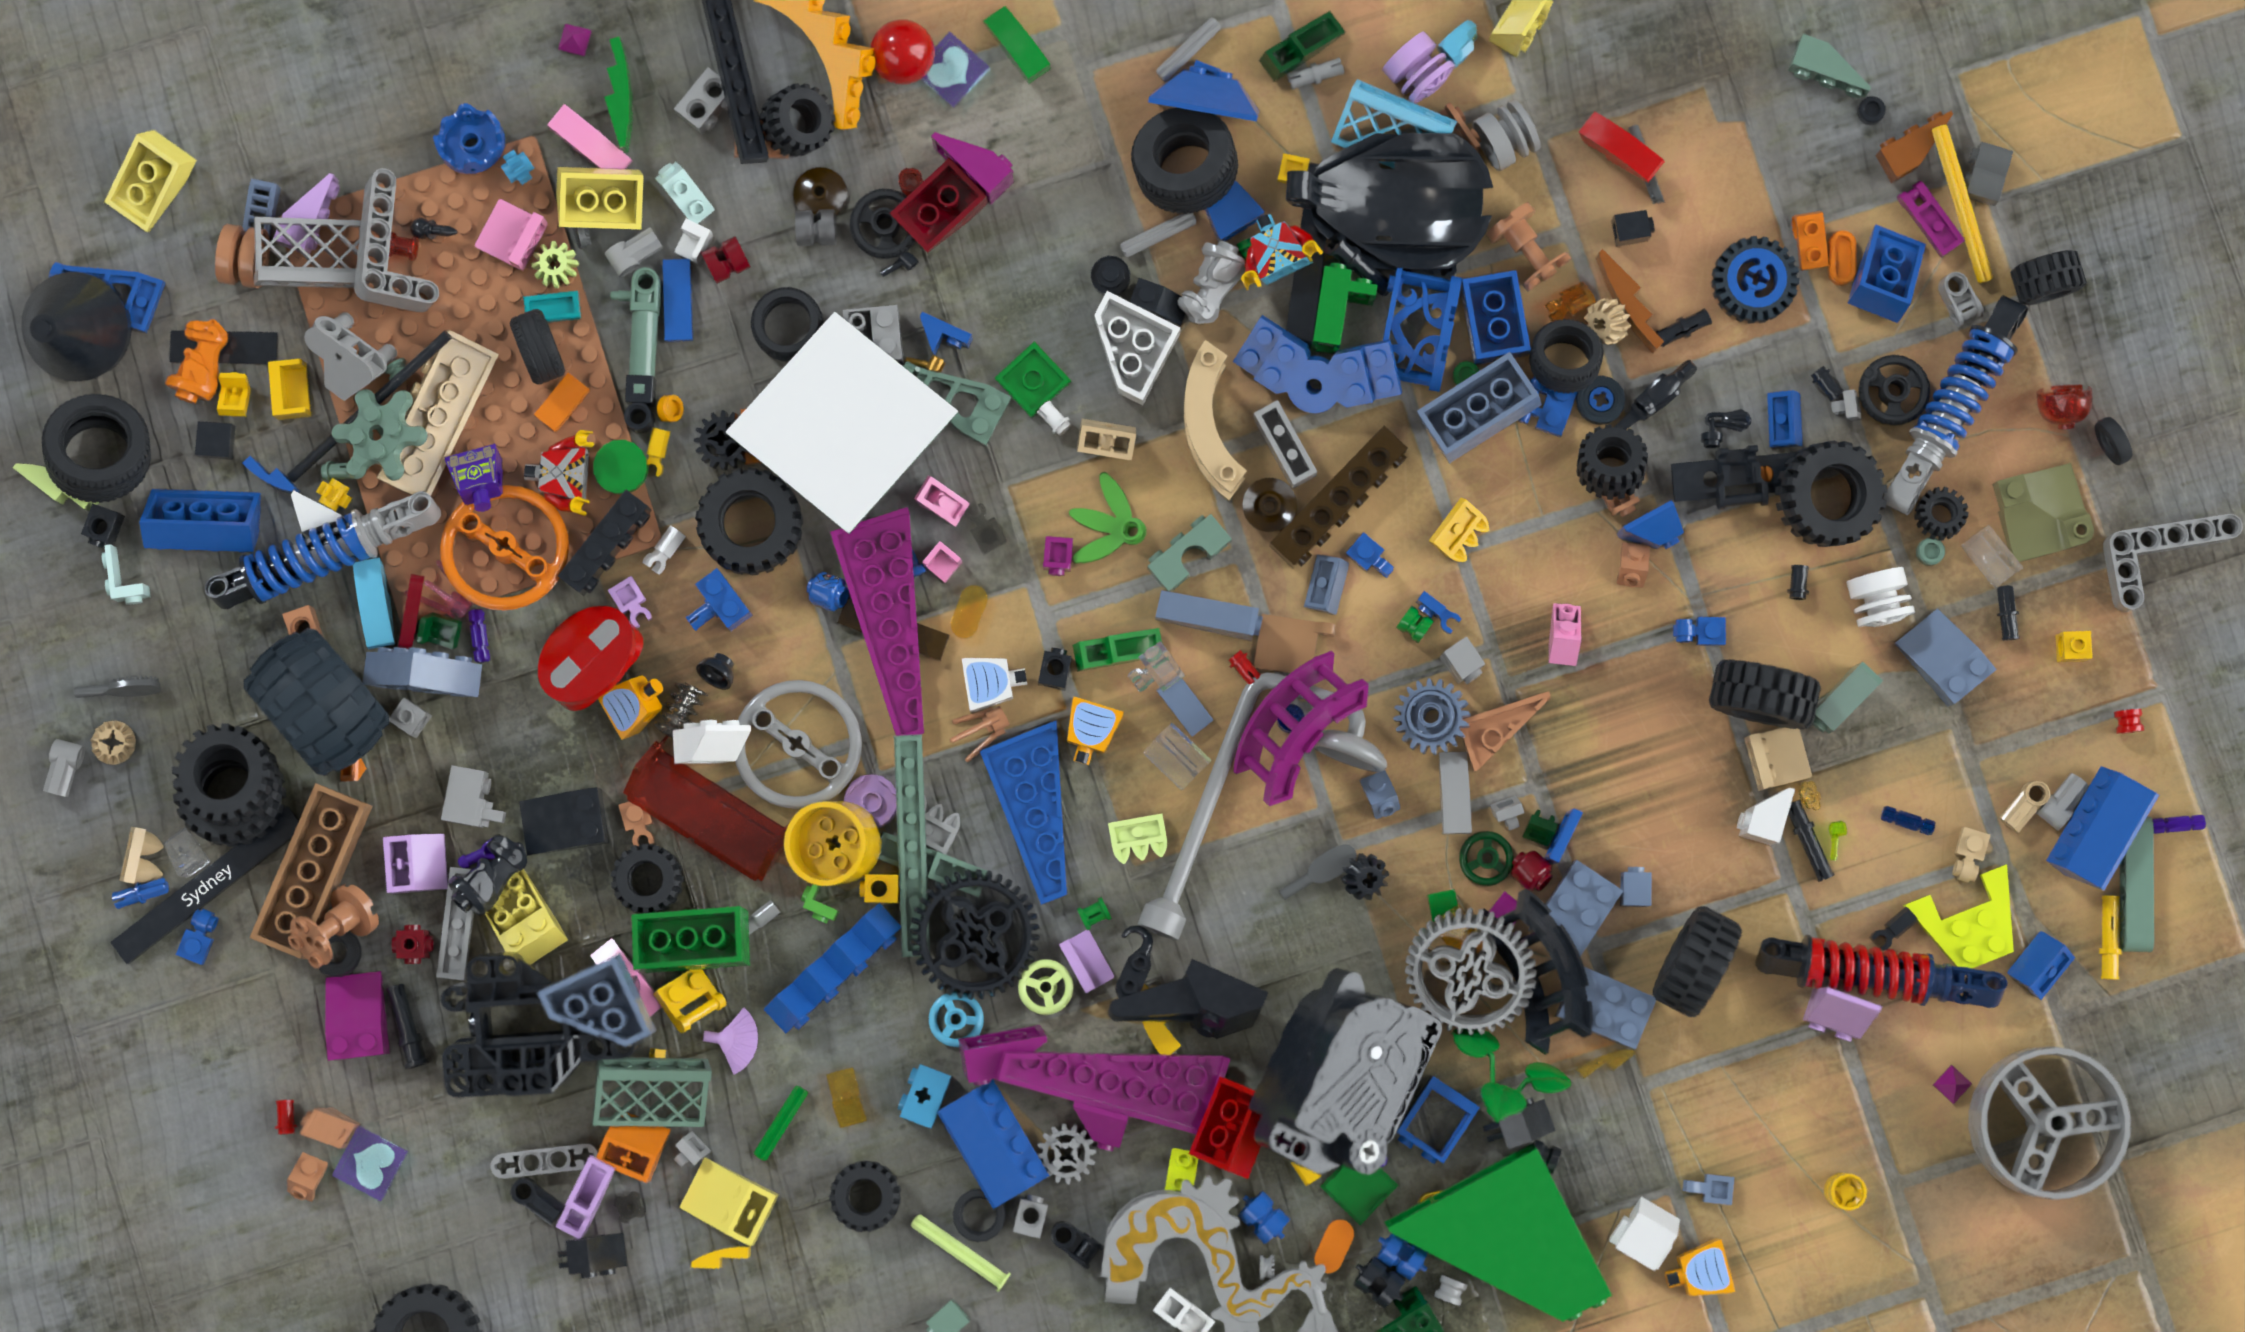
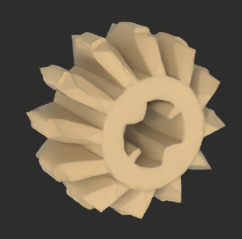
M1603 298L1587 308L1588 314L1584 319L1588 322L1587 326H1590L1597 333L1602 344L1613 345L1618 343L1619 340L1624 339L1628 335L1627 330L1631 327V324L1627 322L1630 314H1625V305H1619L1617 299L1609 300L1608 298Z

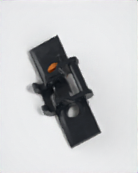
M1748 445L1745 449L1728 450V448H1718L1715 451V460L1671 464L1674 502L1716 498L1718 510H1724L1728 506L1749 504L1767 506L1769 503L1768 493H1775V487L1781 486L1782 481L1777 479L1779 473L1786 470L1784 464L1789 458L1795 457L1796 452L1756 456L1758 445ZM1709 471L1717 476V483L1713 487L1706 486L1703 481L1704 475ZM1755 484L1756 493L1725 496V486Z

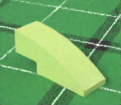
M17 463L14 465L13 468L55 501L64 504L68 498H71L83 509L90 511L92 501H80L78 498H72L66 492H62L50 479L46 467Z

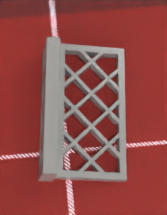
M255 217L254 286L354 288L356 269L349 268L342 259L351 251L358 256V250L355 247L359 244V239L352 245L341 233L347 227H359L360 237L361 220ZM261 224H271L280 233L269 242L261 234ZM292 225H299L307 233L298 243L286 232ZM307 226L315 227L312 230H310ZM320 226H327L335 234L326 244L313 233ZM282 235L294 246L285 256L272 245ZM309 236L322 247L313 257L300 246ZM337 237L349 248L340 258L328 247ZM261 241L266 245L263 249L261 247ZM268 248L280 259L275 266H262V254ZM296 249L308 260L302 267H294L287 260ZM323 250L336 261L330 268H322L314 260ZM283 262L287 267L279 265ZM337 264H339L342 268H334V267H335Z

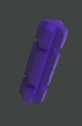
M473 609L468 612L469 622L472 623L470 631L472 646L475 648V651H473L474 660L477 663H485L490 661V653L486 648L488 646L486 624H483V621H485L484 611L482 609Z
M2204 815L2168 817L2164 820L2163 818L2152 819L2154 834L2164 833L2165 831L2170 833L2190 831L2191 829L2202 830L2206 827Z

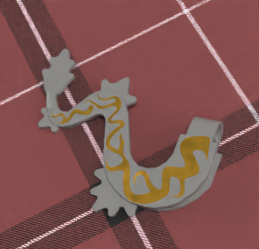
M1208 1175L1204 1177L1199 1188H1195L1186 1179L1182 1181L1180 1192L1156 1190L1133 1198L1122 1207L1107 1227L1101 1277H1108L1106 1279V1303L1136 1304L1139 1281L1146 1282L1149 1259L1154 1249L1164 1240L1180 1237L1188 1238L1197 1244L1204 1255L1216 1297L1221 1304L1220 1307L1211 1312V1317L1224 1323L1225 1332H1260L1258 1321L1269 1315L1293 1289L1305 1292L1313 1306L1297 1332H1339L1335 1327L1330 1311L1326 1308L1322 1293L1327 1288L1326 1283L1321 1281L1326 1269L1324 1264L1308 1267L1307 1262L1301 1261L1299 1268L1283 1271L1254 1290H1247L1242 1285L1235 1245L1230 1229L1239 1226L1240 1221L1228 1212L1229 1209L1238 1204L1239 1199L1237 1196H1230L1228 1194L1232 1183L1230 1178H1225L1218 1184H1214L1212 1177Z

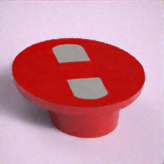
M593 606L576 612L564 620L546 641L538 661L539 683L544 692L565 709L570 711L585 709L599 697L610 691L635 663L643 648V636L627 617L616 608Z

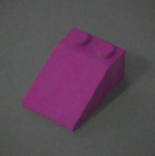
M936 132L931 135L934 149L945 160L950 158L987 196L990 205L1014 183L1013 170L1011 169L1013 165L1004 155L1001 154L998 157L991 150Z
M382 971L326 978L325 1036L328 1061L390 1054Z
M1034 1025L958 1039L963 1072L968 1082H973L974 1085H984L990 1083V1079L996 1078L1004 1051L1033 1052L1047 1042V1035L1042 1027Z

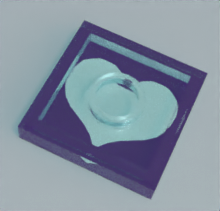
M949 32L935 47L933 65L921 80L954 108L990 70V67L955 35Z
M358 1126L332 1176L379 1201H383L409 1151L362 1126Z

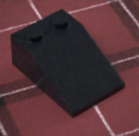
M598 787L519 801L527 856L609 844L602 789Z

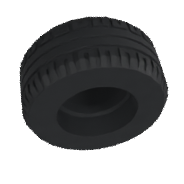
M1177 107L1167 109L1148 120L1139 130L1133 142L1131 161L1139 187L1144 196L1153 205L1164 209V211L1187 214L1205 210L1216 204L1223 196H1226L1237 177L1239 164L1235 144L1227 125L1216 114ZM1196 146L1209 152L1205 161L1193 171L1174 174L1161 168L1165 159L1179 148Z

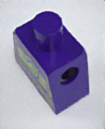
M492 444L444 457L464 504L470 505L474 503V508L478 512L489 510L491 508L490 499L501 496L503 488V461L496 445Z

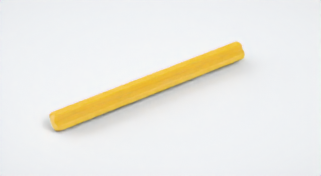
M1941 125L1932 129L1933 137L1977 282L1990 281L1993 279V274L1948 126Z

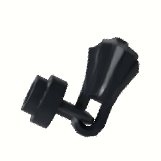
M1743 409L1731 412L1708 413L1705 417V423L1709 426V432L1701 433V442L1704 443V448L1716 449L1723 442V434L1715 432V427L1729 428L1739 432L1748 429L1751 424L1749 413ZM1714 417H1721V423L1715 422Z

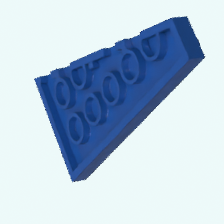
M1053 721L980 751L1041 905L1067 895L1057 721Z

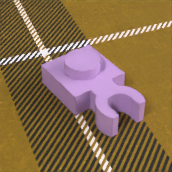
M632 576L608 590L623 614L628 611L631 612L630 621L636 628L640 627L637 622L639 614H645L649 621L652 620L651 613L640 605L646 601V598Z

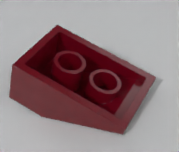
M948 158L891 211L890 215L929 253L968 223L988 204V199L974 182Z

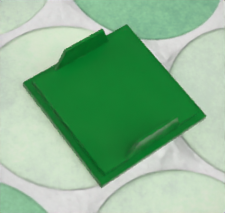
M1339 1166L1320 1187L1361 1225L1398 1187V1184L1381 1168L1372 1174H1363Z

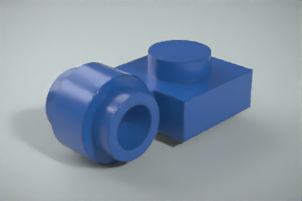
M1726 617L1696 618V627L1692 625V619L1676 620V625H1673V637H1676V642L1689 643L1693 642V637L1697 636V646L1726 645Z
M197 909L195 911L191 925L195 926L196 931L185 930L176 952L177 956L204 965L214 941L213 938L205 935L207 932L213 933L219 920L215 913L206 909Z

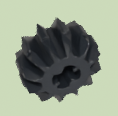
M1359 853L1357 861L1349 858L1351 865L1350 867H1342L1347 875L1341 878L1342 882L1346 885V892L1353 894L1358 900L1364 897L1372 901L1373 893L1378 896L1381 895L1380 887L1388 886L1387 882L1383 880L1389 876V872L1384 869L1385 863L1381 859L1377 860V857L1370 853L1367 857L1365 854Z

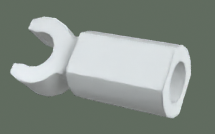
M670 525L655 545V550L647 554L642 563L651 567L656 561L652 571L661 574L665 569L666 560L672 557L686 536Z

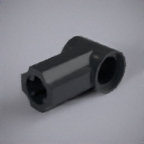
M520 1178L511 1187L510 1194L512 1199L516 1203L525 1206L549 1225H552L566 1206L537 1185L532 1178ZM526 1183L531 1187L530 1197H520L517 1192L519 1184Z

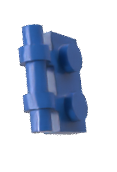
M1533 377L1529 381L1537 393L1547 396L1542 409L1536 408L1520 418L1518 422L1528 424L1531 416L1536 417L1538 421L1535 429L1561 438L1578 392H1570L1569 394L1554 392V390H1549V388L1542 386Z

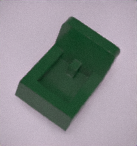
M434 612L420 618L416 625V634H418L416 643L424 644L431 642L455 649L458 646L463 621Z

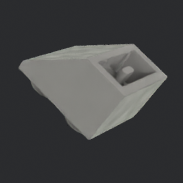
M897 305L842 310L843 319L900 365H904L900 316Z

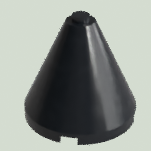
M85 272L60 273L39 284L25 304L21 322L25 346L35 363L50 375L66 381L93 380L114 369L128 349L132 331L129 310H126L119 297L121 294L106 280Z

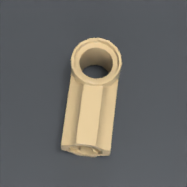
M2041 781L2026 783L1999 819L2010 829L2019 833L2038 809L2048 802L2051 793L2049 787ZM2033 786L2039 787L2042 793L2041 798L2036 802L2029 796V791Z

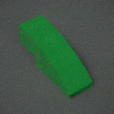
M1006 6L983 20L1012 64L1017 67L1028 84L1051 70V64Z
M1159 628L1110 635L1105 638L1080 641L1072 645L1077 672L1165 655Z

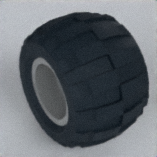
M307 628L301 634L294 632L278 640L260 655L250 668L251 674L244 679L245 691L318 775L326 776L332 770L338 772L357 762L375 746L383 735L381 730L389 725V715L316 629Z

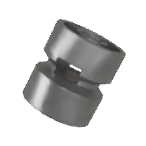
M834 209L819 210L817 214H813L811 210L796 211L795 230L797 246H813L815 242H819L820 245H836Z

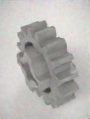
M1066 1123L1062 1124L1061 1131H1058L1055 1126L1051 1127L1053 1134L1050 1136L1044 1133L1043 1137L1046 1142L1038 1143L1037 1145L1043 1149V1152L1037 1155L1040 1159H1043L1044 1162L1042 1164L1048 1169V1177L1052 1174L1056 1175V1183H1059L1061 1177L1065 1178L1067 1184H1070L1071 1177H1075L1078 1182L1081 1181V1172L1087 1175L1090 1173L1086 1166L1088 1164L1095 1165V1161L1090 1159V1155L1097 1152L1095 1149L1089 1148V1145L1094 1141L1084 1138L1087 1133L1086 1130L1079 1134L1075 1124L1071 1130H1067ZM1061 1135L1074 1136L1070 1142H1060L1057 1139ZM1081 1144H1083L1085 1149L1084 1162L1078 1157L1077 1148ZM1056 1145L1064 1149L1071 1147L1073 1149L1071 1155L1077 1163L1069 1159L1061 1160L1060 1156L1062 1153ZM1049 1146L1055 1151V1160L1051 1164L1048 1160ZM1072 1165L1077 1169L1069 1173L1059 1171L1062 1166Z

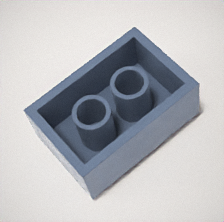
M1575 860L1545 903L1551 910L1549 915L1556 924H1562L1565 927L1580 957L1623 890L1578 860Z
M1584 967L1589 986L1585 987L1587 999L1592 1001L1593 1007L1592 1033L1631 1050H1636L1656 999L1649 994ZM1564 1001L1560 1003L1555 1017L1564 1019Z

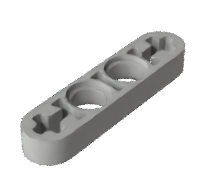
M586 1143L502 1153L493 1158L490 1168L496 1177L503 1179L582 1170L586 1161L584 1159L574 1160L576 1166L572 1167L573 1157L570 1149H575L574 1155L583 1154L584 1148H588L590 1153H594L595 1158L599 1149L593 1144ZM557 1151L565 1153L567 1157L566 1164L561 1168L554 1166L552 1163V1156ZM530 1154L537 1156L539 1159V1166L534 1171L528 1170L524 1165L525 1158ZM519 1155L518 1166L521 1173L516 1172L517 1167L508 1168L506 1174H503L502 1169H497V1164L502 1162V1158H505V1161L508 1163L516 1162L515 1156Z

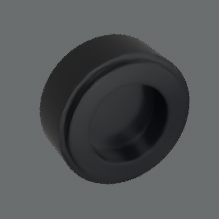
M1875 96L1866 97L1857 108L1858 118L1867 125L1879 123L1886 113L1884 102Z

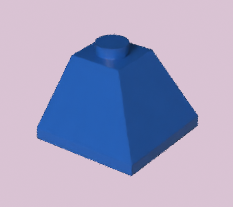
M1671 500L1626 524L1616 534L1623 540L1648 545L1654 549L1664 546L1666 550L1680 542L1678 537L1684 531L1675 505Z

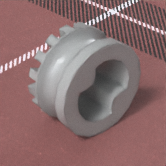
M1260 1255V1280H1264L1266 1277L1274 1278V1268H1272L1274 1267V1255H1270L1269 1258Z

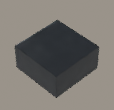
M198 421L195 455L200 458L233 460L236 426L232 423Z

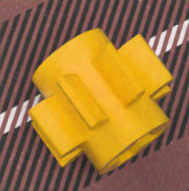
M333 478L329 484L322 481L316 490L318 494L322 495L318 502L335 512L339 506L346 509L352 497L347 495L350 488Z

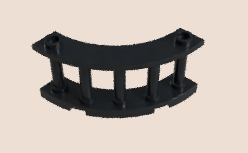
M1526 888L1518 894L1516 909L1500 917L1505 918L1504 926L1521 919L1531 928L1533 933L1519 940L1527 939V947L1541 941L1551 957L1550 960L1532 968L1537 971L1536 977L1532 978L1536 981L1534 988H1531L1533 991L1532 997L1527 998L1529 1001L1527 1007H1524L1526 1019L1525 1042L1545 1055L1549 1053L1550 1037L1567 1029L1572 1030L1582 1038L1592 1035L1593 1007L1592 1001L1587 999L1585 987L1589 986L1586 971L1571 937L1562 924L1557 925L1549 915L1551 913L1549 907ZM1484 908L1483 916L1488 917L1489 911ZM1490 933L1495 939L1496 951L1506 962L1515 981L1518 982L1519 968L1514 953L1504 941ZM1557 970L1562 989L1545 996L1538 977ZM1564 1001V1019L1550 1025L1548 1007Z

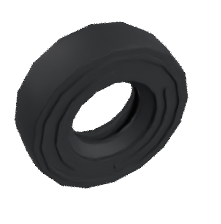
M2105 417L2095 423L2094 429L2097 440L2111 462L2115 465H2122L2128 462L2133 456L2132 448L2125 432L2112 417Z
M348 931L343 936L333 935L328 939L330 944L342 942L346 946L347 954L338 963L330 961L327 965L317 968L321 973L331 977H342L351 973L358 966L362 955V947L358 938L351 931Z

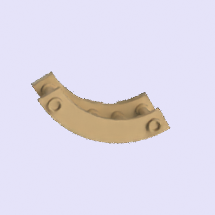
M1205 340L1195 356L1187 378L1184 401L1185 434L1192 457L1205 479L1222 497L1230 502L1245 481L1243 476L1247 470L1238 464L1223 445L1213 418V394L1219 378L1226 368L1224 362L1228 355Z

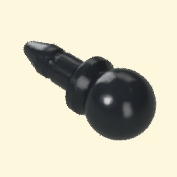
M417 218L410 225L411 234L417 239H434L436 236L449 237L458 233L457 229L451 226L437 225L435 220L428 221L425 218Z

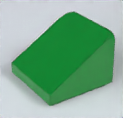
M1455 889L1426 895L1433 922H1435L1437 915H1441L1445 919L1447 911H1451L1456 916L1458 904Z

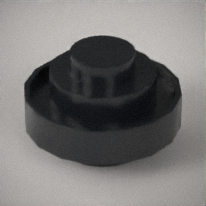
M1117 256L1100 258L1091 269L1093 287L1104 296L1107 291L1116 296L1123 293L1130 283V270L1126 262Z

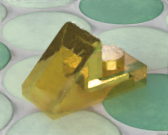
M854 1067L826 1074L833 1100L832 1106L840 1128L866 1122L867 1117Z

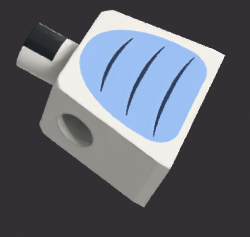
M962 659L971 713L1012 700L1011 687L1027 685L1025 668L1009 671L1007 659Z

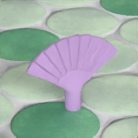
M745 1008L739 1012L722 1032H704L703 1042L720 1045L733 1075L743 1070L749 1064L757 1049V1027L751 1014Z

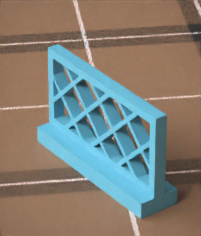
M1357 79L1351 89L1331 142L1347 148L1375 133H1385L1395 129L1397 135H1401L1400 126L1405 124L1413 125L1417 133H1422L1421 129L1427 131L1425 133H1452L1457 121ZM1353 101L1363 104L1368 114L1355 119L1350 109ZM1381 113L1387 114L1393 125L1380 129L1374 116ZM1348 116L1350 121L1345 123L1346 118ZM1370 118L1375 132L1362 136L1357 123ZM1352 125L1358 138L1350 142L1340 138L1342 129ZM1380 161V163L1395 168V162Z

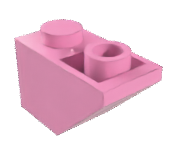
M1553 603L1549 637V663L1576 666L1581 644V606Z

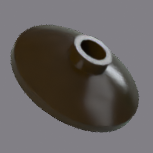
M816 167L805 171L797 179L793 189V199L799 211L811 210L813 214H817L819 210L834 209L835 216H837L846 204L847 187L842 177L834 170ZM819 187L824 189L822 196L814 194L815 190Z
M1263 478L1257 480L1249 486L1244 494L1242 502L1243 513L1247 521L1260 531H1280L1295 517L1297 511L1296 495L1292 488L1280 479ZM1272 502L1275 508L1272 511H1267L1264 508V504Z

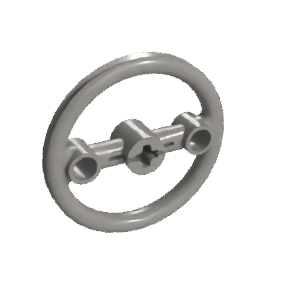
M792 680L774 684L754 696L738 718L739 725H752L762 732L769 733L782 743L784 751L790 757L795 759L803 758L819 770L820 774L829 781V786L825 789L807 796L794 797L774 792L760 782L752 772L747 760L744 744L735 761L736 767L748 787L769 803L785 808L800 809L813 803L829 801L848 785L857 770L862 750L858 721L845 700L826 686L804 680ZM798 692L812 694L829 702L839 712L847 726L850 747L846 763L843 764L833 757H828L814 747L810 737L805 732L788 728L766 708V703L780 695ZM762 713L771 715V723L766 727H760L757 723V719ZM779 731L797 741L803 738L801 741L802 745H804L806 750L815 755L816 758L798 748L792 751L793 744H791L789 739L780 734ZM830 761L837 763L838 770L836 774L826 776L823 772L824 765Z

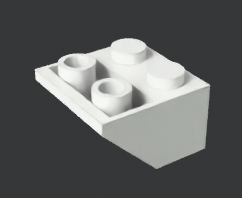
M717 720L684 724V729L673 730L674 763L721 764L734 762L737 760L751 732V725H739V720L723 721V723H717Z

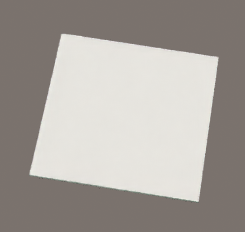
M834 312L725 433L850 534L955 417L958 410Z

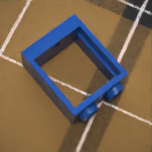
M1431 1076L1401 1121L1396 1131L1400 1135L1397 1140L1410 1149L1415 1145L1423 1150L1421 1156L1434 1165L1437 1160L1444 1163L1480 1107L1434 1076ZM1431 1090L1466 1112L1440 1152L1406 1131Z

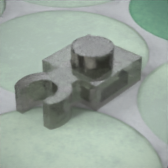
M979 503L978 507L981 510V514L978 517H973L969 510H966L965 514L968 521L977 526L971 529L970 532L981 552L985 555L1007 543V540L994 517L988 521L986 520V509L982 503Z

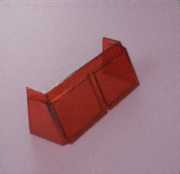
M666 735L660 743L655 741L633 768L623 791L627 795V800L639 806L643 811L684 837H691L694 839L695 844L753 881H757V879L763 881L784 850V838L789 823L784 828L689 766L675 764L674 757L663 751L669 736Z

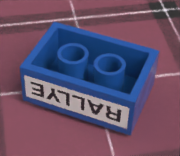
M1517 271L1462 279L1460 291L1474 364L1494 362L1509 352L1514 358L1528 356L1531 347Z

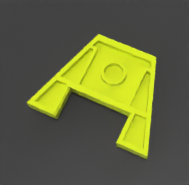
M2007 864L1980 874L1990 901L1941 920L1931 895L1903 905L1913 912L1918 918L1917 923L1954 966L1975 968L2014 952Z

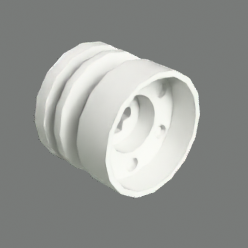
M1903 567L1870 573L1846 582L1850 598L1856 600L1864 599L1865 604L1854 609V614L1865 612L1868 614V616L1856 620L1858 627H1880L1899 622L1908 615L1915 613L1914 606H1900L1901 603L1910 601L1912 599L1911 595H1897L1896 590L1908 585Z

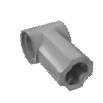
M651 227L627 242L621 241L611 246L605 252V256L617 275L624 277L637 269L640 262L663 249V246Z
M56 739L53 742L49 753L51 765L43 791L64 797L69 796L75 772L80 768L84 759L85 747L83 745Z
M2070 773L2054 794L2050 795L2048 802L2038 809L2036 814L2057 831L2060 830L2073 815L2072 810L2081 801L2089 786L2082 778Z

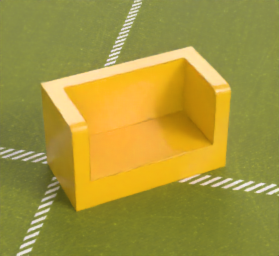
M302 359L268 362L272 416L278 420L311 417L307 363Z

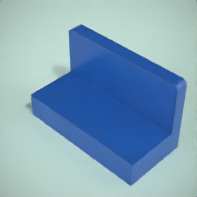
M2040 931L2007 973L2010 977L2025 985L2033 996L2042 1000L2075 957L2063 943Z

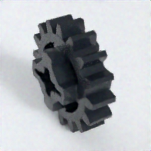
M722 410L720 417H718L713 412L711 413V421L702 419L705 425L703 429L696 428V431L701 435L695 438L694 442L701 446L695 451L699 455H703L701 460L706 464L710 462V467L716 469L719 464L723 471H727L728 464L736 469L738 468L737 461L741 460L745 463L747 460L743 455L745 452L749 453L725 433L731 424L738 419V414L732 412L728 416V413ZM725 436H727L729 440L724 441V444L721 445L719 442L724 440ZM708 447L716 448L718 457L713 456Z

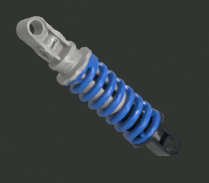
M2002 295L1985 327L1980 325L1971 326L1969 329L1970 339L1962 344L1963 352L1956 354L1954 358L1955 364L1949 366L1947 370L1948 377L1943 378L1940 382L1941 389L1934 392L1932 396L1933 401L1926 405V414L1921 415L1918 419V424L1909 431V434L1915 441L1912 446L1907 448L1906 454L1908 458L1883 497V500L1887 501V506L1905 515H1909L1932 473L1940 471L1943 466L1941 462L1944 458L1956 457L1959 443L1955 437H1966L1967 431L1962 425L1972 426L1974 423V418L1969 413H1980L1982 407L1977 403V400H1988L1989 394L1981 386L1988 389L1995 388L1996 381L1988 373L1994 376H2002L2004 372L2003 365L2009 363L2012 357L2016 355L2018 349L2010 340L2023 323L2029 307ZM1918 471L1920 476L1915 475L1911 479L1909 474H1915Z
M423 491L416 492L399 501L391 502L380 509L374 508L366 515H362L359 510L354 509L349 514L344 515V518L338 517L336 519L337 527L335 528L326 522L322 526L323 533L321 534L316 528H311L309 530V539H306L303 534L299 533L295 537L296 544L294 545L289 539L283 540V554H281L276 545H270L268 552L271 559L269 560L261 550L255 552V557L253 553L240 556V566L211 577L205 585V592L221 609H230L252 598L259 604H264L267 600L286 593L289 586L294 589L299 588L303 581L306 583L313 582L316 575L319 577L327 576L329 569L333 572H338L343 567V564L346 566L354 565L356 557L359 562L371 557H377L378 546L391 544L397 538L408 536L414 531L435 524L440 519L441 509L432 497Z

